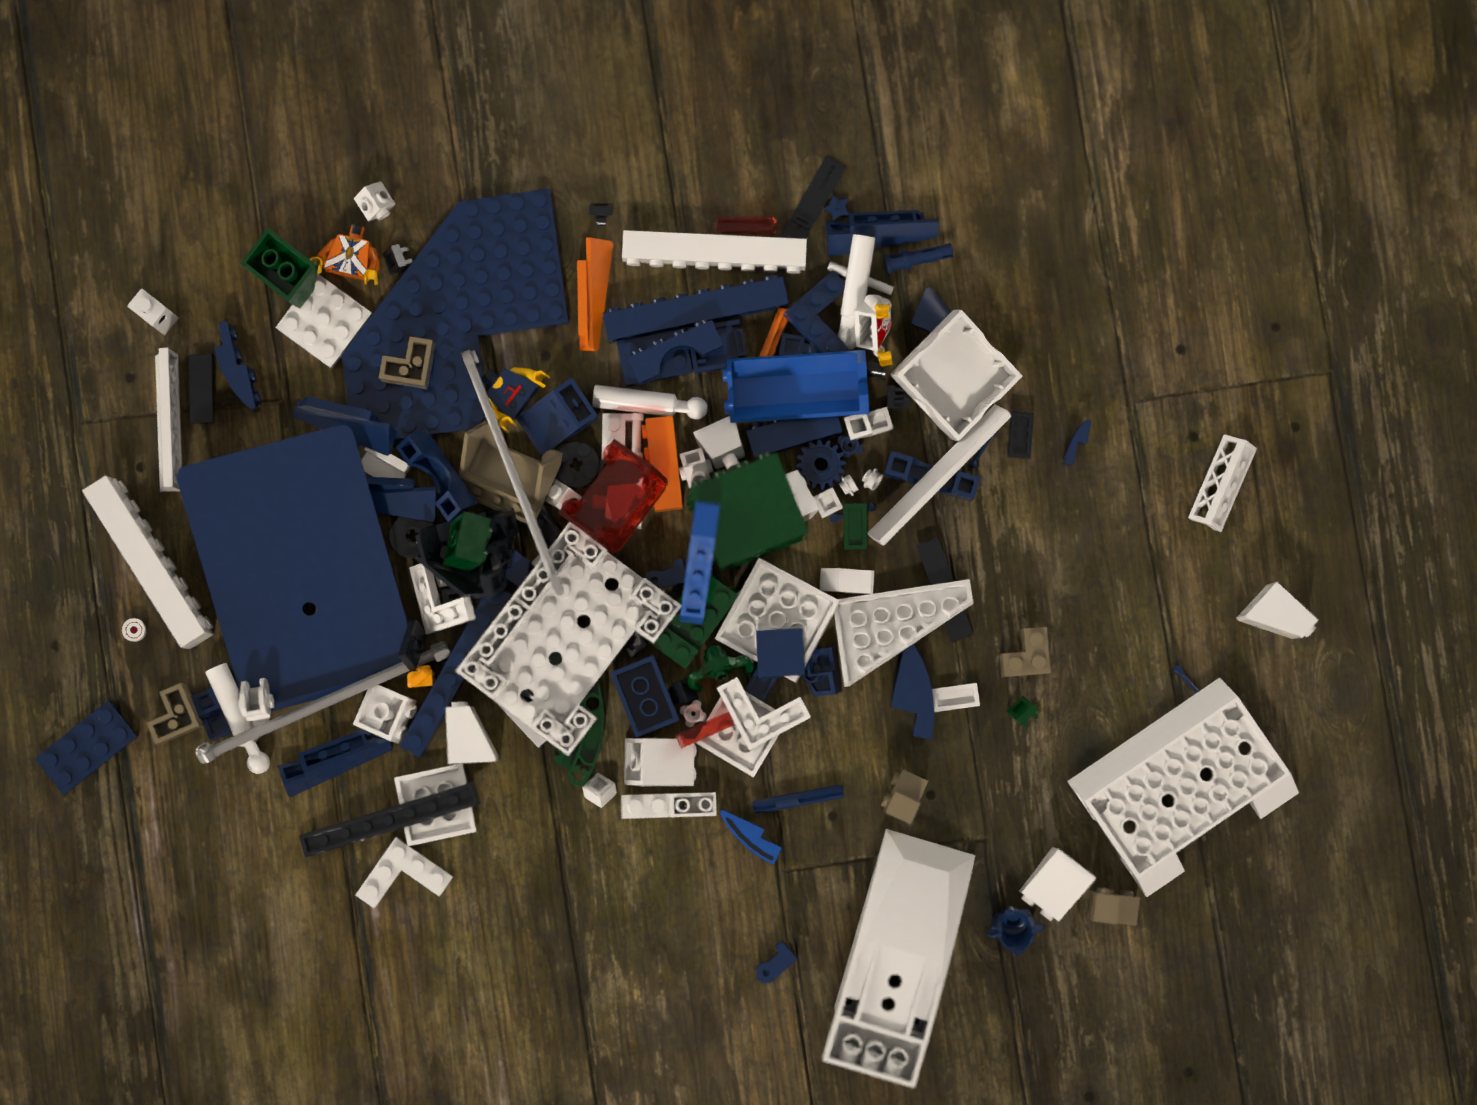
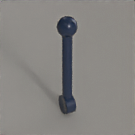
M991 438L979 449L975 458L969 462L970 468L975 469L978 466L977 462Z
M869 503L867 511H875L876 505ZM843 513L830 515V521L833 523L843 518Z
M1176 665L1173 668V673L1180 675L1195 693L1200 691L1183 673V668L1180 665Z

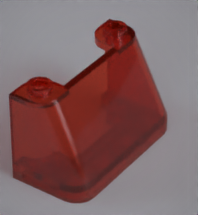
M613 439L603 452V459L607 463L606 467L581 500L577 498L566 500L558 513L609 552L616 553L625 545L664 493L668 480L652 464Z

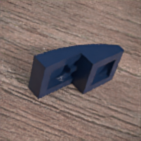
M1087 419L1072 436L1064 454L1063 465L1072 466L1075 461L1077 445H1085L1088 442L1091 420Z
M212 687L191 696L210 741L213 742L232 733Z

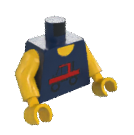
M513 367L510 370L504 369L499 376L490 369L485 372L481 380L490 386L487 395L497 421L505 433H509L507 430L508 425L513 424L516 427V419L539 390V386L542 388L546 386L542 383V380L545 377L550 379L548 374L543 371Z

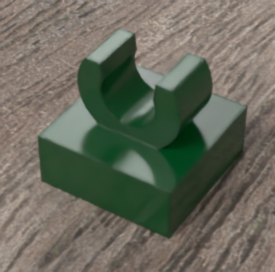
M1024 696L1006 711L1017 723L1027 728L1029 724L1026 721L1031 716L1035 719L1038 718L1036 713L1038 709Z

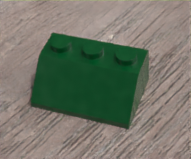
M267 227L240 264L286 301L301 309L314 291L318 266Z

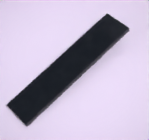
M826 156L780 238L805 239L844 173L845 166Z
M938 537L916 545L930 585L954 582ZM965 610L945 622L951 642L974 635Z

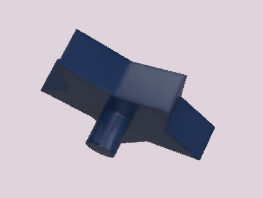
M832 195L831 204L823 210L830 213L835 222L840 216L849 215L846 209L848 199L838 200Z

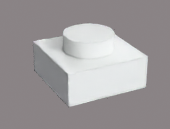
M833 487L814 496L817 500L818 512L822 519L843 509Z

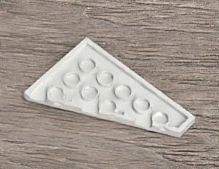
M970 579L838 599L840 604L834 613L844 686L852 685L973 604Z

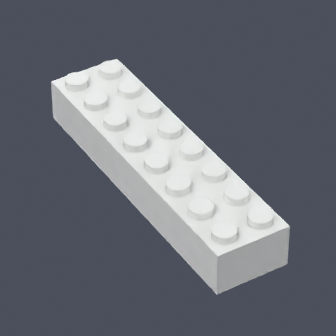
M104 476L83 489L82 492L180 647L192 649L214 635L211 630L214 627L207 616H202L199 611L201 605L194 596L191 598L187 592L189 586L182 577L179 578L175 573L177 568L170 558L167 559L162 551L165 549L159 539L152 537L150 524L146 519L142 520L138 514L140 509L134 500L130 501L126 493L128 490L121 480L117 481L116 478Z

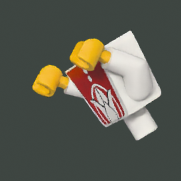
M867 295L864 301L854 310L856 347L872 350L875 356L879 358L880 366L892 365L891 352H885L882 346V342L891 328V302L879 295Z

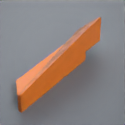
M591 237L586 238V260H577L580 352L599 350L613 251L612 241Z

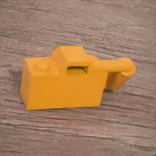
M417 666V671L410 672L407 675L408 688L430 687L436 681V674L430 669V666Z

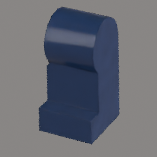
M683 559L673 561L674 568L661 572L656 570L650 571L646 574L645 578L660 590L683 584L686 578Z
M783 940L775 945L778 952L768 961H762L757 966L756 977L762 983L772 982L797 960V956Z

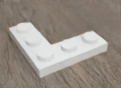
M421 563L409 567L425 634L435 633L475 619L470 596L441 605L434 574Z
M738 678L717 688L749 750L811 718L801 697L758 718Z
M395 837L356 893V896L371 907L376 908L401 871L411 876L436 895L441 896L453 876Z

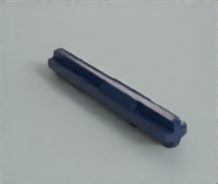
M836 785L753 801V809L756 814L840 799L844 797L843 787Z

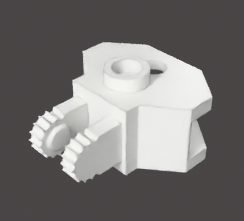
M261 678L259 680L260 687L250 688L247 681L241 682L239 708L243 717H246L247 721H252L254 727L269 721L271 708L275 706L273 695L270 694L268 680L265 678Z

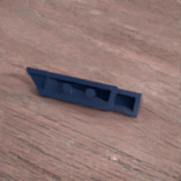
M918 210L849 213V223L826 222L827 253L829 257L850 253L853 234L874 237V249L936 238L938 237L939 227L937 219L927 220L923 217V213Z
M305 397L304 400L297 399L293 411L294 418L321 429L346 425L352 429L357 444L383 455H390L397 431L390 424L378 422L379 418L370 410L313 397Z
M366 477L377 513L428 522L435 521L437 511L435 502L438 499L436 487L415 488L414 479Z
M363 729L298 753L300 761L282 764L277 767L289 797H292L391 751L392 746L389 740L375 736Z

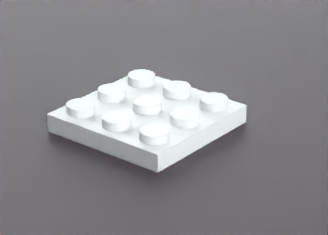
M317 273L314 291L301 309L292 305L275 328L332 369L373 314Z
M745 691L758 718L776 710ZM720 697L694 742L754 778L779 735L749 750L722 697Z
M464 763L394 778L399 804L467 784ZM472 807L404 828L408 846L477 832Z

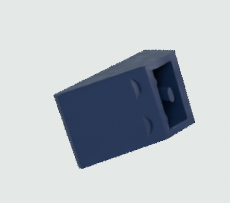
M570 378L519 416L517 421L539 454L543 456L545 452L555 449L597 421L599 417L574 379Z

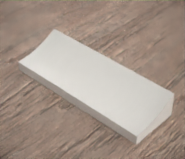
M159 348V354L155 356L160 492L180 491L176 475L182 467L178 354L169 348Z

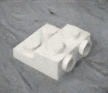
M378 684L367 690L353 725L399 744L408 731L406 725L409 718L412 719L416 715L417 706L415 704L417 701Z

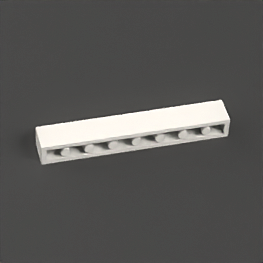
M623 230L622 260L627 262L629 266H640V263H650L652 267H663V264H672L674 268H686V265H695L697 269H709V266H718L719 270H732V267H741L742 271H755V268H764V272L773 273L777 272L778 269H785L787 273L797 274L800 273V270H805L807 239Z

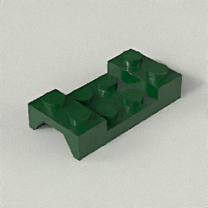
M710 572L703 625L680 622V608L654 643L648 642L686 669L741 592L728 587ZM683 594L677 601L680 605H682Z

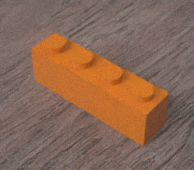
M673 416L645 419L646 425L641 426L643 439L647 438L648 447L644 448L645 462L650 461L651 470L646 471L647 483L652 484L653 493H649L650 507H655V512L683 509Z

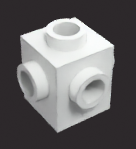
M381 181L365 186L354 197V200L368 221L376 218L378 220L386 218L390 214L389 210L395 205V202Z
M702 448L679 454L683 466L679 467L682 481L687 480L689 488L692 487L691 483L703 478H705V481L711 480L709 473L713 472L710 459L705 460Z

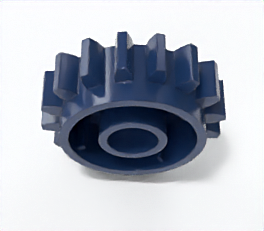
M818 439L815 446L812 442H809L808 450L804 447L801 448L804 455H797L796 459L801 461V463L796 465V469H801L800 475L805 478L807 484L809 482L812 484L813 490L816 485L820 486L821 491L824 490L827 484L832 488L833 481L838 483L841 481L838 474L844 475L845 473L841 466L846 465V461H840L844 453L836 452L838 445H835L833 448L829 447V440L825 445H822L820 439ZM819 459L824 460L827 463V468L823 471L817 470L814 466L815 461Z

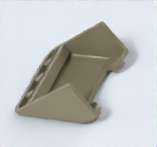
M483 421L464 435L459 477L478 503L494 510L514 508L516 519L527 523L487 421ZM508 448L537 519L561 466L563 453L556 450H548L543 454L542 461H539Z

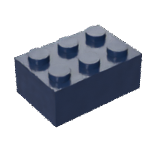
M654 655L610 672L636 738L680 721Z

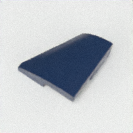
M929 286L925 289L911 325L931 333L951 313V310Z
M835 646L816 648L805 666V675L801 676V678L808 683L814 697L842 692Z

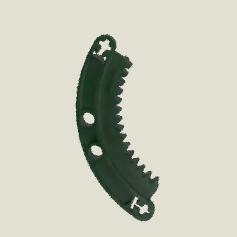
M553 652L549 656V662L552 665H559L562 662V655L558 652ZM599 680L580 703L581 707L597 719L569 756L558 748L556 750L561 754L553 755V759L558 765L569 770L568 780L575 786H582L588 781L596 766L602 747L605 709ZM590 697H596L600 702L596 710H590L587 707V701ZM580 758L584 765L592 767L589 772L586 768L582 773L585 777L584 780L575 782V776L572 773L573 771L578 772L581 765H576Z

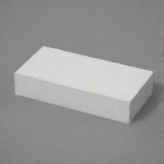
M977 683L932 689L934 712L980 706Z

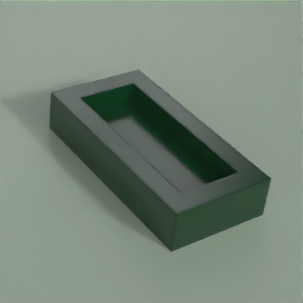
M843 503L844 550L867 549V503Z

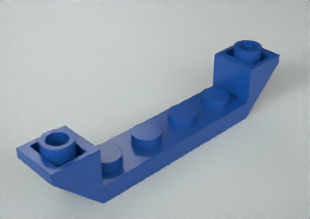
M696 501L680 622L703 625L720 504Z

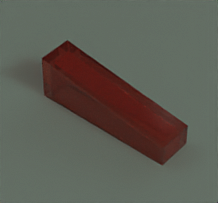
M773 216L716 218V232L776 233V220Z
M726 712L677 734L675 737L682 749L733 726L734 722L729 712Z

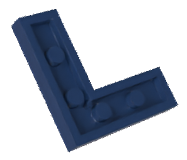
M833 270L784 313L787 320L819 353L840 352L848 349L841 339L818 316L844 292L845 282Z

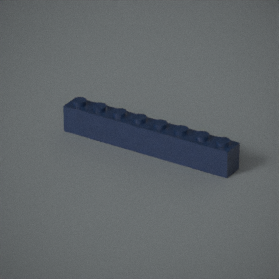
M770 275L764 277V281L755 282L754 279L743 281L740 286L733 287L732 284L719 286V290L710 291L707 288L698 290L695 295L688 296V293L677 294L674 296L675 299L671 300L657 298L652 300L651 304L643 305V302L630 304V308L622 310L620 307L609 308L607 313H603L608 342L610 344L619 340L679 328L694 327L695 323L704 319L707 322L712 320L714 323L779 308H787L788 299L783 277L778 278L777 275Z
M502 591L493 598H482L474 612L475 619L467 624L399 745L401 748L419 758L424 756L446 717V707L452 706L451 702L455 701L466 681L464 677L456 672L457 668L513 595Z

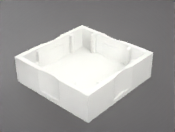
M953 310L890 373L891 377L951 440L959 441L982 418L985 411L993 403L1001 399L1022 377L1007 358L987 341L983 332L962 310Z

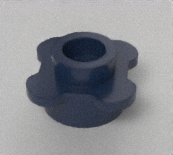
M840 436L837 440L845 458L854 453L860 454L863 451V446L860 445L859 439L850 440L849 436Z

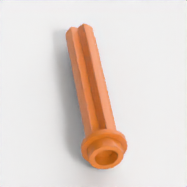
M778 309L759 357L775 355L788 322L784 316L787 309Z

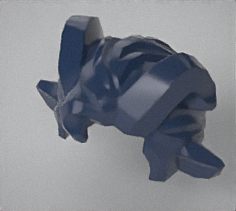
M1009 906L1005 911L993 915L992 930L987 931V935L991 938L998 937L1005 948L1009 949L1012 954L1019 956L1034 941L1035 933L1044 930L1045 925L1037 923L1029 909H1018L1014 906Z

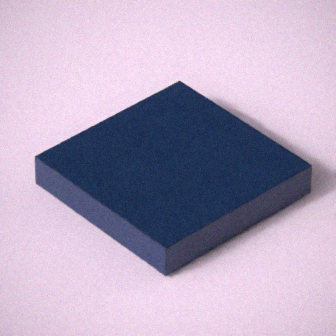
M803 628L756 631L758 678L805 675Z

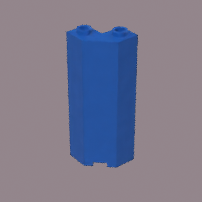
M865 350L727 359V368H723V382H728L729 400H724L725 414H730V423L869 414Z

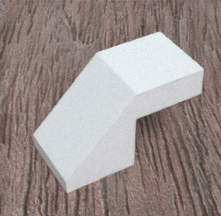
M887 407L871 411L869 414L851 415L844 418L850 440L870 437L894 429Z
M821 568V591L873 594L874 571Z

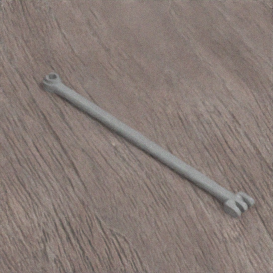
M466 350L461 352L463 361L548 574L551 586L555 593L561 596L564 594L563 585L477 370L476 364L480 363L475 350Z
M440 641L431 645L430 650L421 653L418 666L435 659L439 662L448 658L450 650L447 643ZM403 662L398 663L215 745H210L208 742L203 743L196 748L197 757L200 763H208L224 752L410 670Z

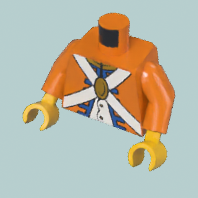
M352 224L349 236L338 234L315 257L310 258L318 266L317 273L320 274L322 272V266L324 265V269L329 273L364 280L365 285H367V281L369 282L370 279H373L374 284L378 285L381 262L376 249L372 247L370 241L362 239L365 228Z

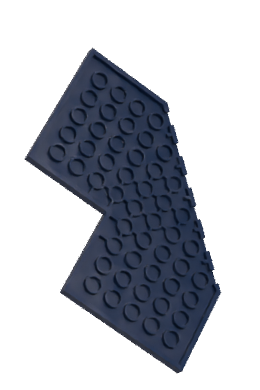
M550 188L459 201L343 352L342 362L348 406L370 410L379 418L378 422L390 424L397 431L394 441L403 440L409 434L423 429H427L430 435L470 430L483 421H487L461 352L466 350H475L480 362L476 364V367L482 378L484 371L479 337L569 324ZM410 336L433 340L436 346L428 389L382 382L379 379L383 355L406 359Z

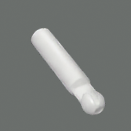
M854 234L840 313L842 315L840 329L837 335L848 347L847 350L856 347L854 310L864 301L867 295L875 245L874 237Z
M595 385L592 402V407L661 416H673L676 412L686 413L695 420L701 419L707 414V403L700 397H692L688 401L677 400L676 395L670 393Z
M224 663L206 671L207 678L233 736L253 728V722L247 721L240 711V691L228 664ZM259 737L240 745V747L246 748L249 755L247 760L248 769L255 774L266 772L270 766L268 755L261 752L257 746L256 741Z

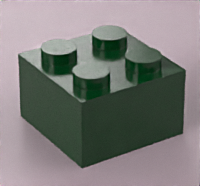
M463 512L451 523L443 565L470 572L482 564V562H485L488 552L485 548L486 540L490 539L492 527L489 526L491 519Z

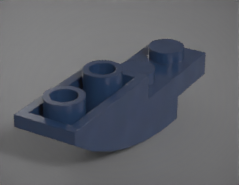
M228 321L218 323L223 346L214 347L221 371L241 401L254 412H259V405L262 404L259 391L255 392L256 374L254 369H250L247 364L240 365L243 362L241 350L237 349L235 340H238L236 327H232Z

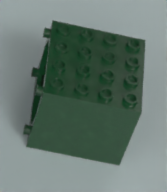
M771 452L759 455L757 461L751 464L749 461L739 463L735 466L736 470L727 472L726 469L713 474L714 478L705 481V478L691 483L692 487L689 488V495H685L689 512L695 510L696 501L720 504L711 566L717 564L721 574L806 540L808 536V528L777 453L771 455Z

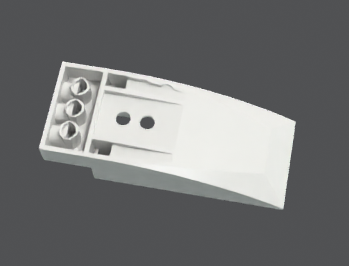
M889 829L885 830L834 1006L835 1014L822 1055L823 1061L915 1088L949 967L975 855ZM893 974L899 975L902 979V983L898 988H892L888 984V979ZM846 997L852 998L851 1004L845 1003ZM890 997L895 1001L893 1010L885 1011L882 1008L881 1003L884 998ZM915 1017L919 1018V1023L916 1025L913 1024Z

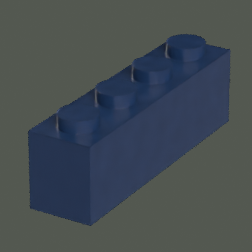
M838 416L771 420L772 424L763 426V423L754 424L749 427L750 430L746 431L754 460L758 459L759 455L771 452V455L806 445L809 442H816L818 439L823 440L842 434Z

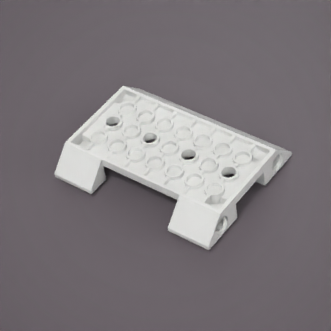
M571 522L568 523L548 549L563 585L564 594L559 596L553 590L541 559L456 670L462 677L568 756L597 719L581 707L580 703L634 632H637L654 643L682 606L646 578L643 579L608 553L607 549ZM610 578L616 579L619 583L615 591H609L605 587V582ZM581 615H586L591 620L587 628H581L577 624V619ZM553 652H558L562 655V662L559 665H552L549 662V656ZM526 689L534 693V698L529 703L523 702L520 697L522 691Z
M1221 678L1210 683L1067 781L1090 816L1098 822L1121 856L1120 860L1146 897L1185 872L1176 852L1250 803L1256 814L1262 819L1299 793L1293 777L1239 697ZM1243 741L1250 745V752L1247 755H1242L1238 750L1239 744ZM1207 767L1212 772V777L1209 781H1203L1200 777V772L1203 768ZM1165 794H1170L1174 798V803L1171 807H1165L1162 804L1161 800ZM1127 820H1132L1135 823L1136 827L1133 833L1127 834L1123 829V824Z

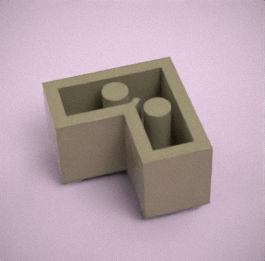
M410 336L406 359L383 355L379 379L385 383L428 389L436 344L433 340Z
M1047 627L1021 629L1022 652L1000 654L1001 677L1051 673Z
M179 683L159 692L168 714L147 723L155 744H164L204 726L202 719L199 718L187 683Z
M901 769L900 773L895 772L890 783L894 787L890 794H885L881 806L884 807L883 812L911 824L920 806L919 801L928 781Z
M1097 887L1096 891L1090 890L1087 918L1094 922L1137 926L1140 898L1134 896L1133 891L1120 890V894H1114V890L1110 888Z

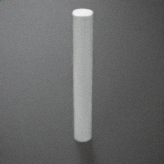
M830 261L827 270H833L835 273L846 277L848 268ZM869 277V287L891 295L893 286Z

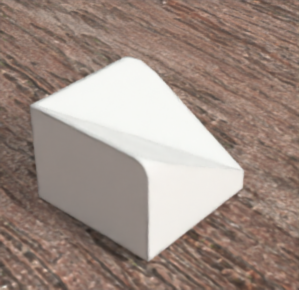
M596 773L583 786L584 797L600 808L617 793L615 783L600 773Z

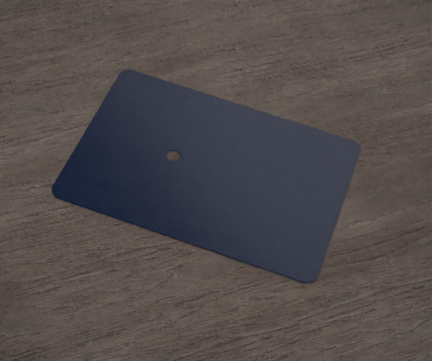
M337 425L186 465L178 470L176 479L239 691L242 681L249 682L250 688L260 687L259 680L261 678L267 679L270 694L273 695L275 705L274 708H271V711L319 699L402 662L398 654L408 623L354 433L350 427ZM306 602L315 604L316 612L313 615L309 616L303 612L302 608ZM416 669L410 670L392 679L407 676L410 672L416 671Z

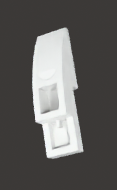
M716 792L621 795L622 819L717 816Z

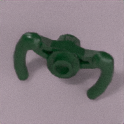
M714 645L704 651L705 665L699 670L690 673L687 682L693 691L701 692L703 686L697 683V681L707 676L716 680H723L728 677L731 668L745 666L743 675L750 676L754 669V662L747 655L737 658L727 657L725 649L723 650L720 645Z

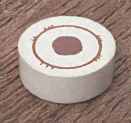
M129 619L122 626V634L129 641L137 642L146 636V624L140 619Z

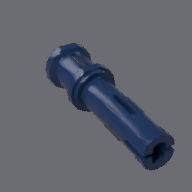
M951 243L914 252L902 250L901 253L888 256L884 254L883 263L886 274L889 275L892 271L901 269L907 271L914 265L953 258V248Z

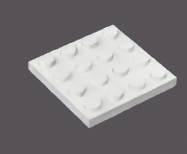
M758 558L715 639L757 662L756 631L803 628L806 666L840 601ZM800 676L785 677L797 683Z

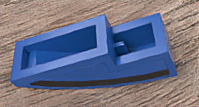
M721 810L720 815L735 837L754 854L774 865L781 846L761 838L764 828L725 810Z

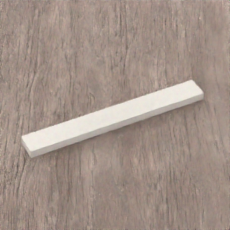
M995 404L867 534L884 546L1011 417L1008 410Z

